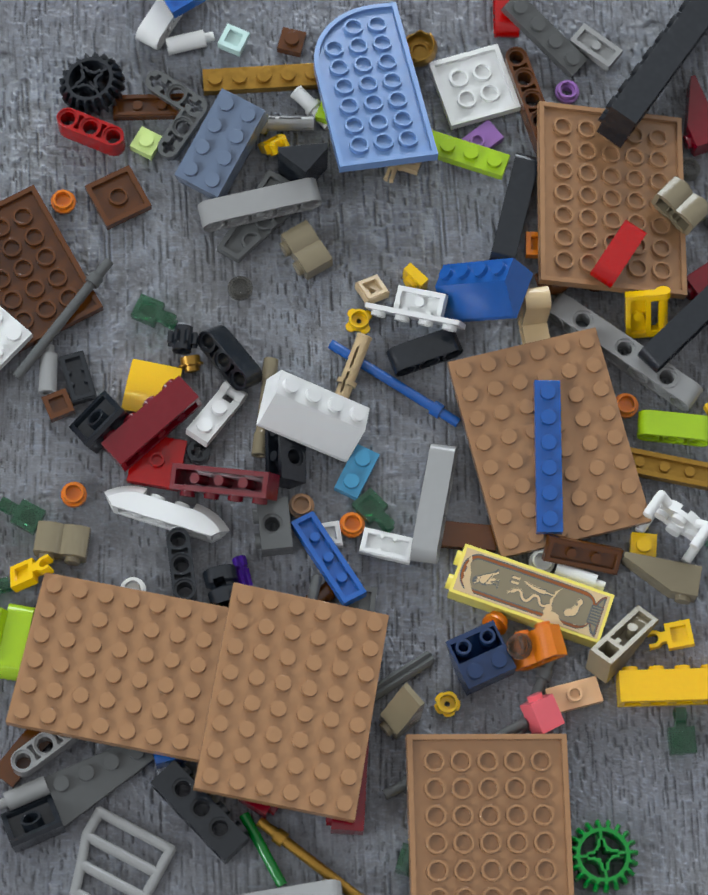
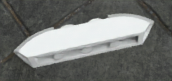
M121 486L104 491L108 503L115 514L167 530L181 527L189 533L190 537L210 543L221 539L230 531L225 522L216 513L199 504H196L193 509L188 504L176 501L174 504L165 501V498L158 494L146 495L147 488L139 486Z

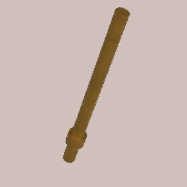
M263 817L257 822L256 826L272 837L271 841L277 846L285 847L323 878L339 880L344 894L364 895L289 838L290 834L284 829L276 828Z

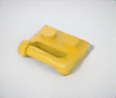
M659 286L652 290L625 292V334L631 338L654 337L668 324V299L671 297V289L669 287ZM658 301V323L651 325V302Z

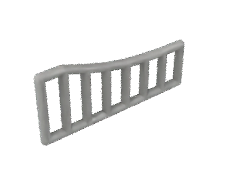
M101 806L96 807L81 833L77 862L69 895H91L81 890L85 873L126 895H153L176 852V847ZM104 820L163 851L156 866L94 834L100 821ZM90 844L148 874L150 877L143 890L88 862Z

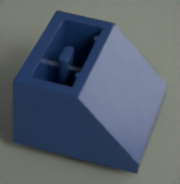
M493 620L445 642L454 671L466 696L515 673L517 667Z

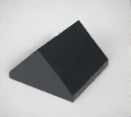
M328 143L278 147V173L289 181L309 177L315 178L317 181L327 169Z
M104 390L78 416L69 428L85 446L97 454L103 448L101 442L104 441L105 435L109 431L119 428L129 413Z
M51 794L12 811L0 814L10 845L16 854L66 832Z

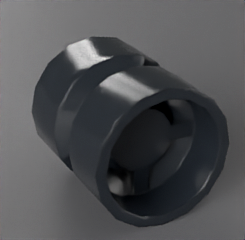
M223 564L205 570L203 578L206 588L211 590L208 593L210 604L228 607L232 585L234 582L237 583L239 581L235 565Z

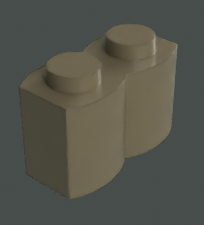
M676 176L651 201L653 206L662 215L669 218L672 224L685 235L691 233L708 215V202L703 197L694 194L689 184Z
M307 220L281 234L280 248L286 257L290 255L295 261L292 265L299 276L303 275L306 280H309L333 266V259Z
M38 521L33 549L34 556H37L39 559L48 554L53 559V562L54 559L64 560L65 564L72 566L86 563L91 529L82 525Z

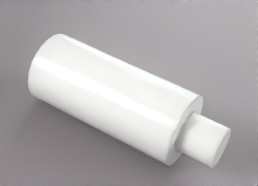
M203 30L165 38L168 55L207 47L208 42L215 41L213 31L204 33Z
M557 564L554 573L555 575L601 591L604 590L606 584L605 581L597 579L598 574L577 567Z

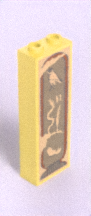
M466 543L463 551H457L453 565L457 566L454 575L449 574L445 589L449 590L447 598L489 613L498 611L504 614L507 619L535 628V624L543 621H550V624H559L564 639L590 648L600 640L615 595Z

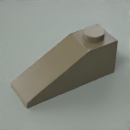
M624 552L621 564L667 598L674 599L676 603H694L698 597L702 566Z
M637 605L590 649L585 669L607 683L624 667L657 625L659 619Z
M408 683L402 686L379 717L381 730L388 737L392 735L396 740L421 720L425 704Z

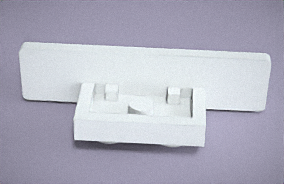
M398 285L393 307L365 302V308L371 311V315L379 318H386L387 314L395 316L394 320L409 323V320L412 319L417 320L418 325L433 328V324L442 325L443 330L457 332V329L465 330L466 324L459 320L444 318L448 295Z

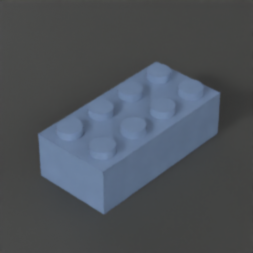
M222 88L174 174L177 180L211 199L226 196L269 119L266 110Z

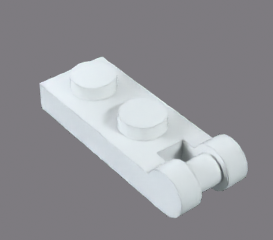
M227 380L224 381L218 392L186 428L185 434L207 448L245 402L248 393L243 390H235ZM227 395L234 399L231 403L225 400Z

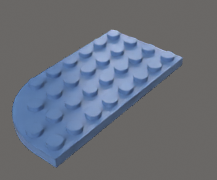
M396 2L362 6L338 16L323 30L317 41L314 52V73L339 173L438 160L437 147Z

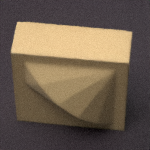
M377 274L355 283V289L364 302L374 304L389 298L390 292Z

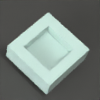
M227 24L217 43L218 48L240 57L250 38V32Z

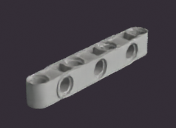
M560 293L551 304L548 317L551 323L567 334L596 327L604 359L678 409L688 412L702 394L703 389L696 381L676 369L670 363H667L659 372L655 373L637 356L644 347L642 344L568 295ZM583 321L587 324V327H580L576 322ZM618 349L627 350L629 352V355H621L618 352ZM666 377L671 383L664 384L660 381V378Z

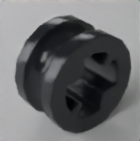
M195 440L190 442L187 447L188 459L195 465L205 464L210 459L209 445L206 448ZM196 447H200V450L205 449L202 457L197 458V454L195 456L192 455L195 453Z

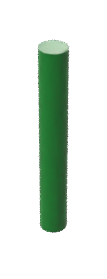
M250 813L242 814L239 818L249 831L248 834L277 888L285 886L287 882Z

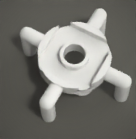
M659 490L643 511V515L651 519V522L636 526L635 531L645 533L655 518L661 520L667 525L665 530L674 537L682 535L691 541L690 547L681 558V562L691 564L708 537V521L700 519L691 510L687 514L681 510L683 507L681 503L672 500L665 491Z

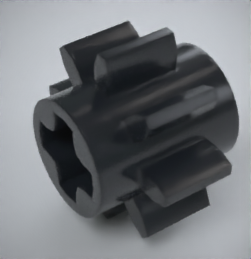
M177 324L174 326V331H168V347H172L174 353L187 355L191 353V348L198 347V333L193 332L192 326Z

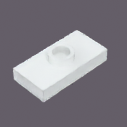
M365 527L359 554L410 565L413 538Z

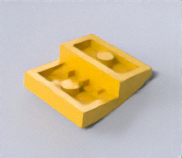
M133 359L125 387L122 407L125 410L137 412L143 407L142 405L147 398L156 396L162 390L163 385L168 380L175 379L178 376L182 377L183 368Z

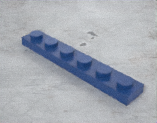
M534 380L536 534H562L563 494L560 380Z

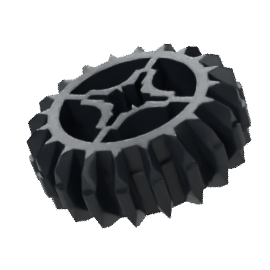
M94 52L92 57H89L85 53L83 59L80 60L76 57V63H68L69 70H62L63 78L59 79L61 85L59 91L64 103L69 108L88 115H92L95 112L96 115L100 116L102 110L109 113L110 105L117 107L116 99H122L121 92L125 91V77L122 69L113 58H108L105 54L99 57ZM89 81H91L96 88H93Z

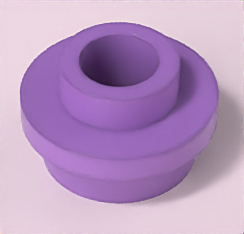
M564 80L556 86L555 97L559 102L571 104L578 99L579 88L573 81ZM568 91L571 95H565L563 92Z

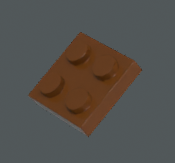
M129 165L85 185V190L107 230L152 209L150 201Z

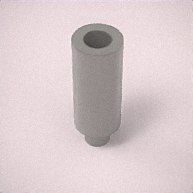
M49 344L41 354L39 361L38 394L42 396L57 391L58 354L54 353L55 346Z
M44 776L4 792V797L0 799V810L9 807V810L12 811L51 794Z

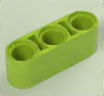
M641 410L638 412L637 438L648 442L696 447L708 446V416L658 410Z
M9 603L0 645V678L16 681L35 608Z

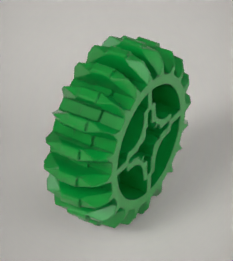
M599 819L595 820L594 829L589 822H586L584 824L586 832L581 828H577L575 833L579 838L572 836V844L574 845L572 846L573 873L578 872L574 881L577 883L583 878L585 880L582 886L583 889H587L590 883L593 884V893H597L599 886H602L603 893L607 894L610 889L609 885H611L614 891H618L620 889L618 881L625 886L628 884L626 876L633 877L635 874L629 867L638 866V861L630 859V857H635L639 854L638 850L629 849L635 845V840L628 842L625 840L630 834L629 831H625L622 835L618 833L621 828L620 824H617L614 829H610V820L605 822L604 827H601ZM595 836L594 850L586 854H580L583 842ZM603 836L616 842L621 850L610 848ZM600 851H602L603 855L610 856L609 858L605 859L604 865L601 861V858L593 857L594 855H597ZM617 859H623L619 873L609 877V863L617 861ZM582 863L594 865L600 877L589 873Z

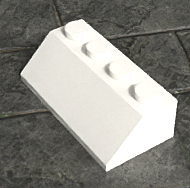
M280 370L266 380L256 425L335 459L347 462L365 432L370 408Z

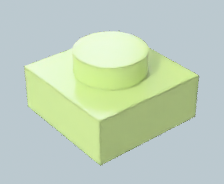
M141 126L130 144V150L152 161L158 151V143L162 136Z

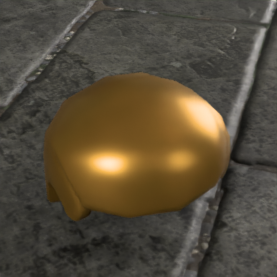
M418 30L406 37L414 67L427 66L436 58L438 47L431 32L427 33Z

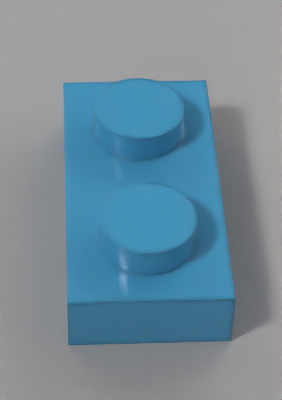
M357 444L334 487V491L357 501L380 454Z

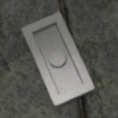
M585 23L570 39V42L584 56L607 72L623 52L622 49Z

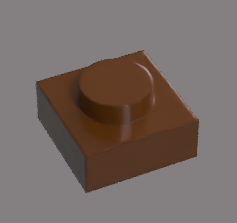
M283 27L277 52L301 58L307 32Z
M66 388L41 397L52 423L75 414V409Z

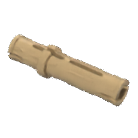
M359 332L356 334L357 336L343 373L337 379L338 386L335 391L336 394L348 399L352 389H355L357 386L355 381L372 341V337Z

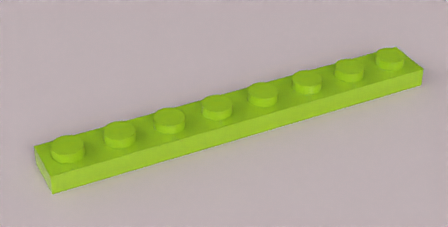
M321 102L315 115V121L327 124ZM432 130L438 151V160L502 180L510 160L509 154Z

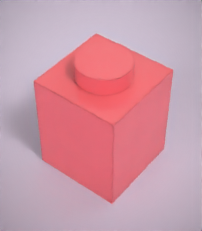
M541 691L527 697V702L519 705L529 725L531 734H545L565 723L553 694H542Z

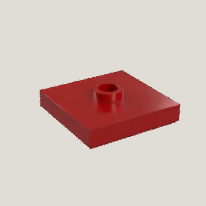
M165 437L129 468L127 483L178 492L177 490L169 489L172 463L184 464L187 441Z

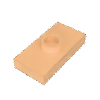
M596 676L544 690L545 694L554 695L561 713L603 702Z

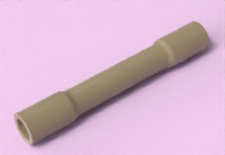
M265 357L263 360L258 415L266 380L276 374L278 370L279 360L273 357ZM256 425L251 455L256 458H265V429Z

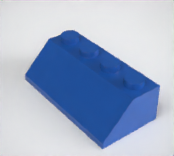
M515 258L443 265L439 272L435 289L438 293L448 295L444 318L461 322L517 318L533 273Z

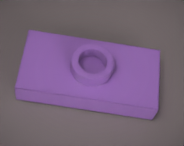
M487 120L463 137L462 140L493 149L503 141L504 136Z

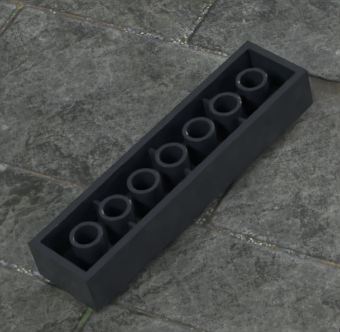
M684 0L677 14L672 16L665 30L660 32L654 41V45L649 47L642 57V61L637 63L630 73V77L625 79L618 89V93L610 99L605 107L606 109L598 119L601 124L596 132L619 148L623 146L707 32L708 0Z

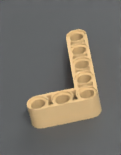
M548 286L527 289L517 316L522 344L550 338L547 321L551 310V295Z

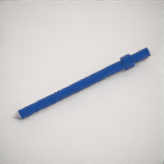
M332 340L328 346L330 350L348 360L351 350L335 340ZM364 359L361 366L362 370L424 407L436 419L440 417L454 427L458 426L461 418L446 410L445 405L438 401L433 402Z

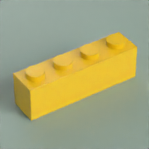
M708 664L701 665V668H690V665H677L674 669H664V666L654 665L649 666L648 670H638L636 666H626L619 670L615 676L617 707L708 705Z

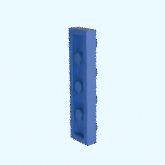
M314 511L291 521V529L341 605L349 606L366 597L367 591Z

